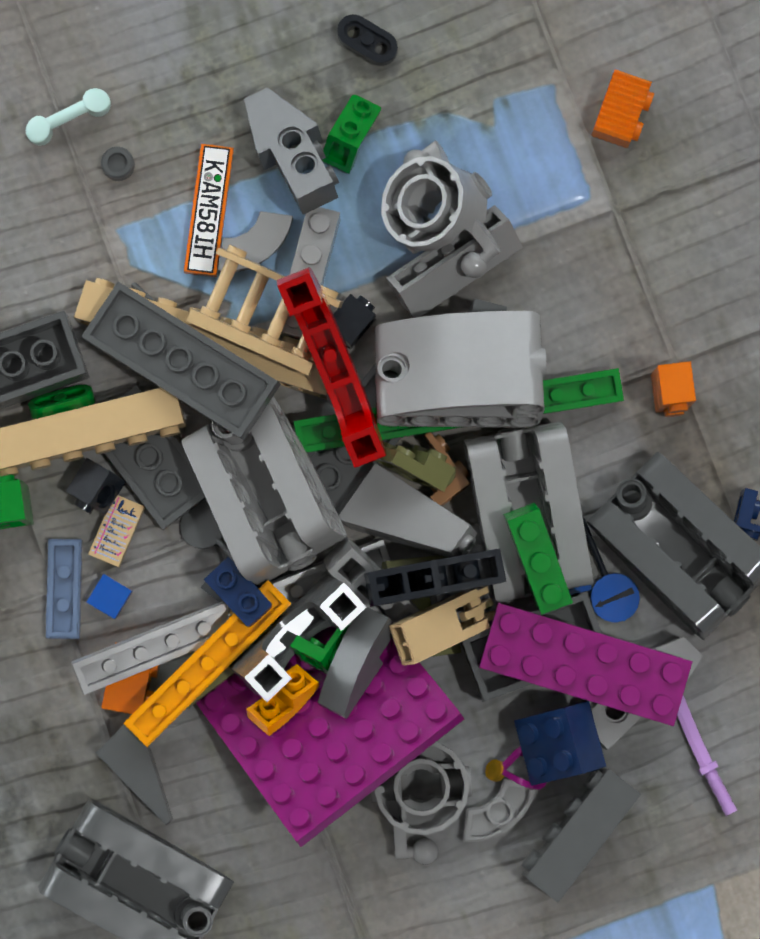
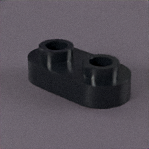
M356 14L345 16L339 22L337 28L338 39L344 47L378 66H385L394 61L397 56L398 45L392 34ZM356 29L360 35L357 38H350L348 32ZM378 46H385L387 52L383 55L376 53L375 49Z

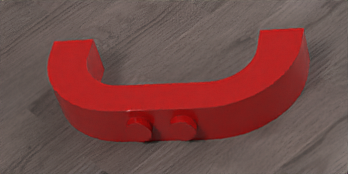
M308 267L278 279L277 287L290 317L295 316L327 390L340 425L342 440L354 468L386 456L382 437L369 400L314 272Z

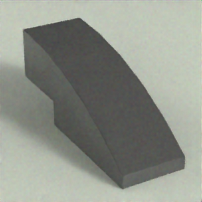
M366 606L351 622L340 642L323 683L318 700L320 706L347 719L383 665L379 657L392 639L389 625L393 624L389 617Z

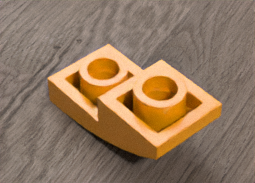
M298 664L286 671L292 679L268 702L261 698L246 709L247 717L268 736L288 722L307 703L319 687V682Z

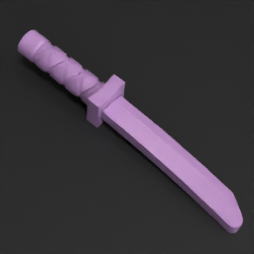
M683 695L677 717L700 766V769H698L700 776L705 775L715 797H717L719 805L722 807L725 816L737 811V808L731 801L732 799L725 785H723L720 776H718L717 770H715L719 766L716 761L712 762Z

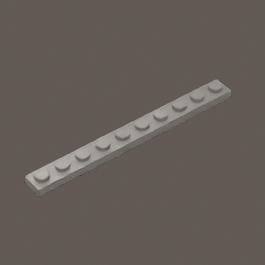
M381 538L358 546L381 570H383L382 562L391 561L384 540ZM324 561L271 581L291 603L281 615H284L323 576L327 574L333 577L328 572ZM221 601L71 661L83 694L86 695L199 649L234 612L224 601Z

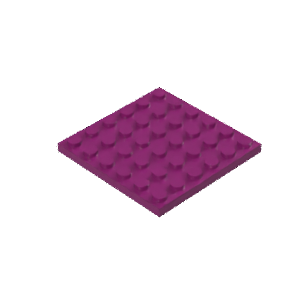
M333 626L328 627L312 638L326 645L337 628ZM393 637L379 657L383 665L347 719L319 705L318 700L327 674L301 661L296 653L289 660L284 670L287 671L298 664L319 682V687L307 703L288 722L270 736L247 717L246 709L261 698L252 692L236 674L196 703L300 847L304 846L464 720L459 710L420 662L412 665H402Z

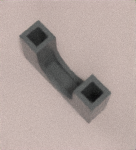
M326 574L229 667L252 692L268 702L292 679L284 669L295 654L290 645L297 635L310 640L317 633L328 627L333 626L342 631L366 606L344 582Z

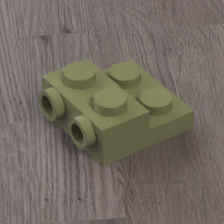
M383 441L386 456L374 460L415 484L442 492L452 483L456 474V468L445 462L447 459L446 455L431 448L427 450L416 444L412 449L399 445L395 447Z

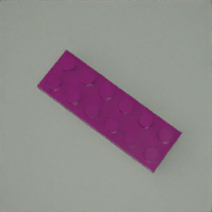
M498 603L479 668L674 726L693 661Z

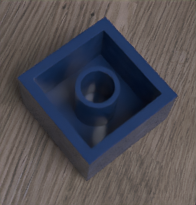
M589 701L514 720L531 786L607 767Z

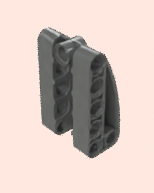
M656 452L630 479L620 483L617 492L587 521L592 530L623 563L702 640H705L728 616L732 617L750 599V594L760 585V546L659 452ZM632 490L639 492L641 498L638 502L630 504L624 501L623 497L627 492Z
M89 798L72 829L69 828L62 837L55 851L56 856L38 888L40 893L48 899L121 939H202L211 930L213 919L234 881L170 842ZM196 911L204 913L205 918L201 925L197 927L188 925V917L191 913Z

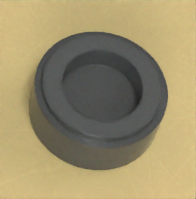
M123 147L108 149L101 159L102 169L111 180L123 181L129 178L134 171V159L131 153Z

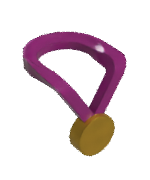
M521 746L515 749L504 762L497 759L491 760L485 769L486 777L494 782L501 781L505 776L530 790H539L546 785V783L531 786L530 781L524 780L507 770L518 757L523 756Z

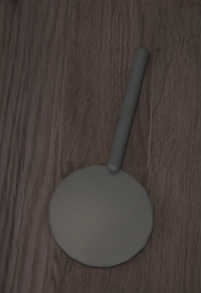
M207 501L200 502L183 515L180 524L181 534L188 544L198 549H207L218 545L234 562L227 545L222 540V533Z

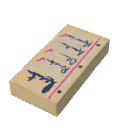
M118 495L104 516L88 555L120 568L145 506Z

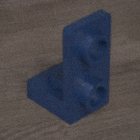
M744 488L740 493L734 522L753 540L758 541L760 526L751 523V519L756 520L760 511V500H757L758 491Z
M229 557L204 578L206 583L247 627L255 624L272 608V603L251 581L246 580L241 575L235 563Z

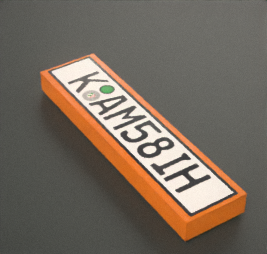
M201 144L184 273L217 277L220 255L216 254L218 247L221 248L234 148Z

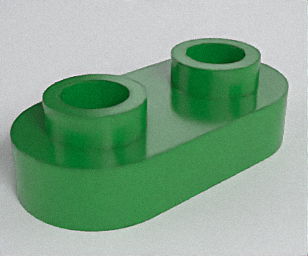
M76 385L37 396L28 403L32 419H38L93 405L95 397L91 386Z

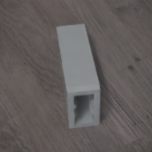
M376 463L339 514L340 520L352 530L448 558L468 554L476 542L475 536L477 532L470 524Z

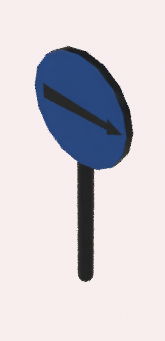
M583 517L586 539L602 575V578L597 580L591 591L592 607L596 614L605 621L614 623L625 621L633 616L638 608L640 600L638 588L633 580L625 575L617 573L608 574L588 524Z

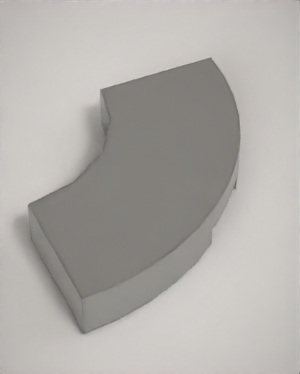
M260 211L256 224L247 233L236 238H223L222 248L227 250L229 244L247 252L246 259L260 264L280 249L289 234L293 216ZM220 256L219 272H221L227 259ZM239 264L236 272L249 270V268Z
M503 779L499 792L490 802L481 807L466 808L462 842L490 840L511 829L529 809L535 790H530L512 780Z

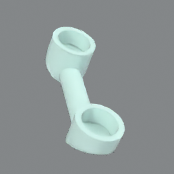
M89 89L83 95V100L47 118L42 116L33 117L26 126V135L34 145H45L52 139V129L86 112L95 117L107 114L111 107L110 98L101 89Z

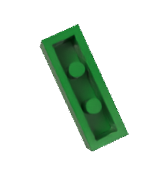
M532 503L503 514L536 607L541 615L572 604L571 595L538 506Z

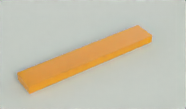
M269 580L259 588L263 595L272 603V608L251 627H247L234 613L123 723L146 747L291 605Z

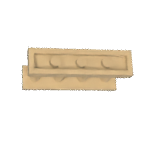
M230 244L227 250L218 247L216 254L227 259L207 305L202 306L201 310L191 309L187 322L303 374L312 375L316 364L310 360L311 353H309L310 350L303 334L297 347L293 346L292 351L279 346L281 343L279 337L289 316L283 298L267 333H263L261 337L249 333L251 326H249L250 320L268 279L272 278L277 281L285 276L246 259L247 252ZM240 264L257 273L237 319H233L231 324L219 319L221 313L218 311L236 269ZM320 285L329 306L341 308L343 301L336 299L338 292Z

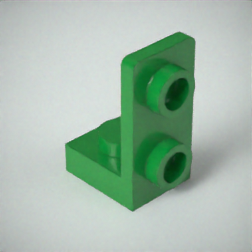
M352 95L328 134L323 149L326 158L322 159V161L349 174L354 167L361 144L380 114L381 107L360 96Z
M350 624L342 631L336 629L326 645L315 638H311L308 641L297 635L290 647L301 661L327 674L340 642Z

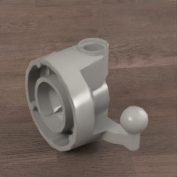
M436 140L422 151H409L404 156L403 165L389 178L382 194L381 214L386 229L395 240L404 244L410 252L416 254L420 251L438 250L452 243L463 230H466L473 235L484 250L481 253L470 252L462 259V271L471 278L482 276L486 271L487 262L501 252L495 239L484 225L487 213V199L492 196V191L486 181L477 172L471 174L452 165L443 148ZM442 201L438 214L430 220L427 217L428 214L434 213L436 206Z
M436 741L371 792L372 803H377L381 812L393 825L395 859L414 858L416 862L423 865L431 864L436 860L438 847L434 841L423 838L415 842L413 846L407 847L406 833L428 835L443 831L459 818L467 804L468 796H472L470 766H465L453 750ZM419 769L426 770L431 774L440 773L441 795L436 796L433 793L425 799H416L411 795H408V798H402L401 776L407 774L408 777L413 771Z

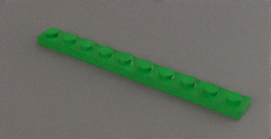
M619 368L543 380L545 409L543 414L624 401ZM376 407V408H372V411H373L374 417H375L376 422H377V407ZM336 414L293 421L295 433L306 453L345 447ZM377 423L382 441L463 428L384 426Z

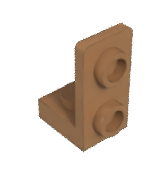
M429 432L424 435L425 441L431 449L446 455L447 459L445 462L456 468L455 478L446 487L444 492L431 488L434 494L430 496V499L443 506L469 486L470 483L467 478L470 474L459 460L454 463L446 453L450 450V447L441 435L437 434L434 437Z

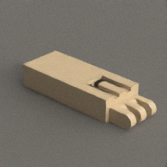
M488 586L463 590L389 625L402 665L417 664L489 629L488 622L493 620L496 610L485 613L484 609L494 605L492 598L482 601L480 599L481 596L489 593ZM463 606L464 612L458 613L460 620L463 621L460 623L455 609Z

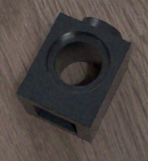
M350 294L343 302L341 308H338L333 314L344 342L350 349L353 348L376 320V314L372 312L375 307L361 295L356 299Z
M86 458L66 492L77 498L74 505L91 514L93 509L106 515L126 481L96 462Z

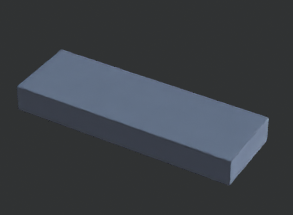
M48 539L46 639H80L83 543L81 539Z

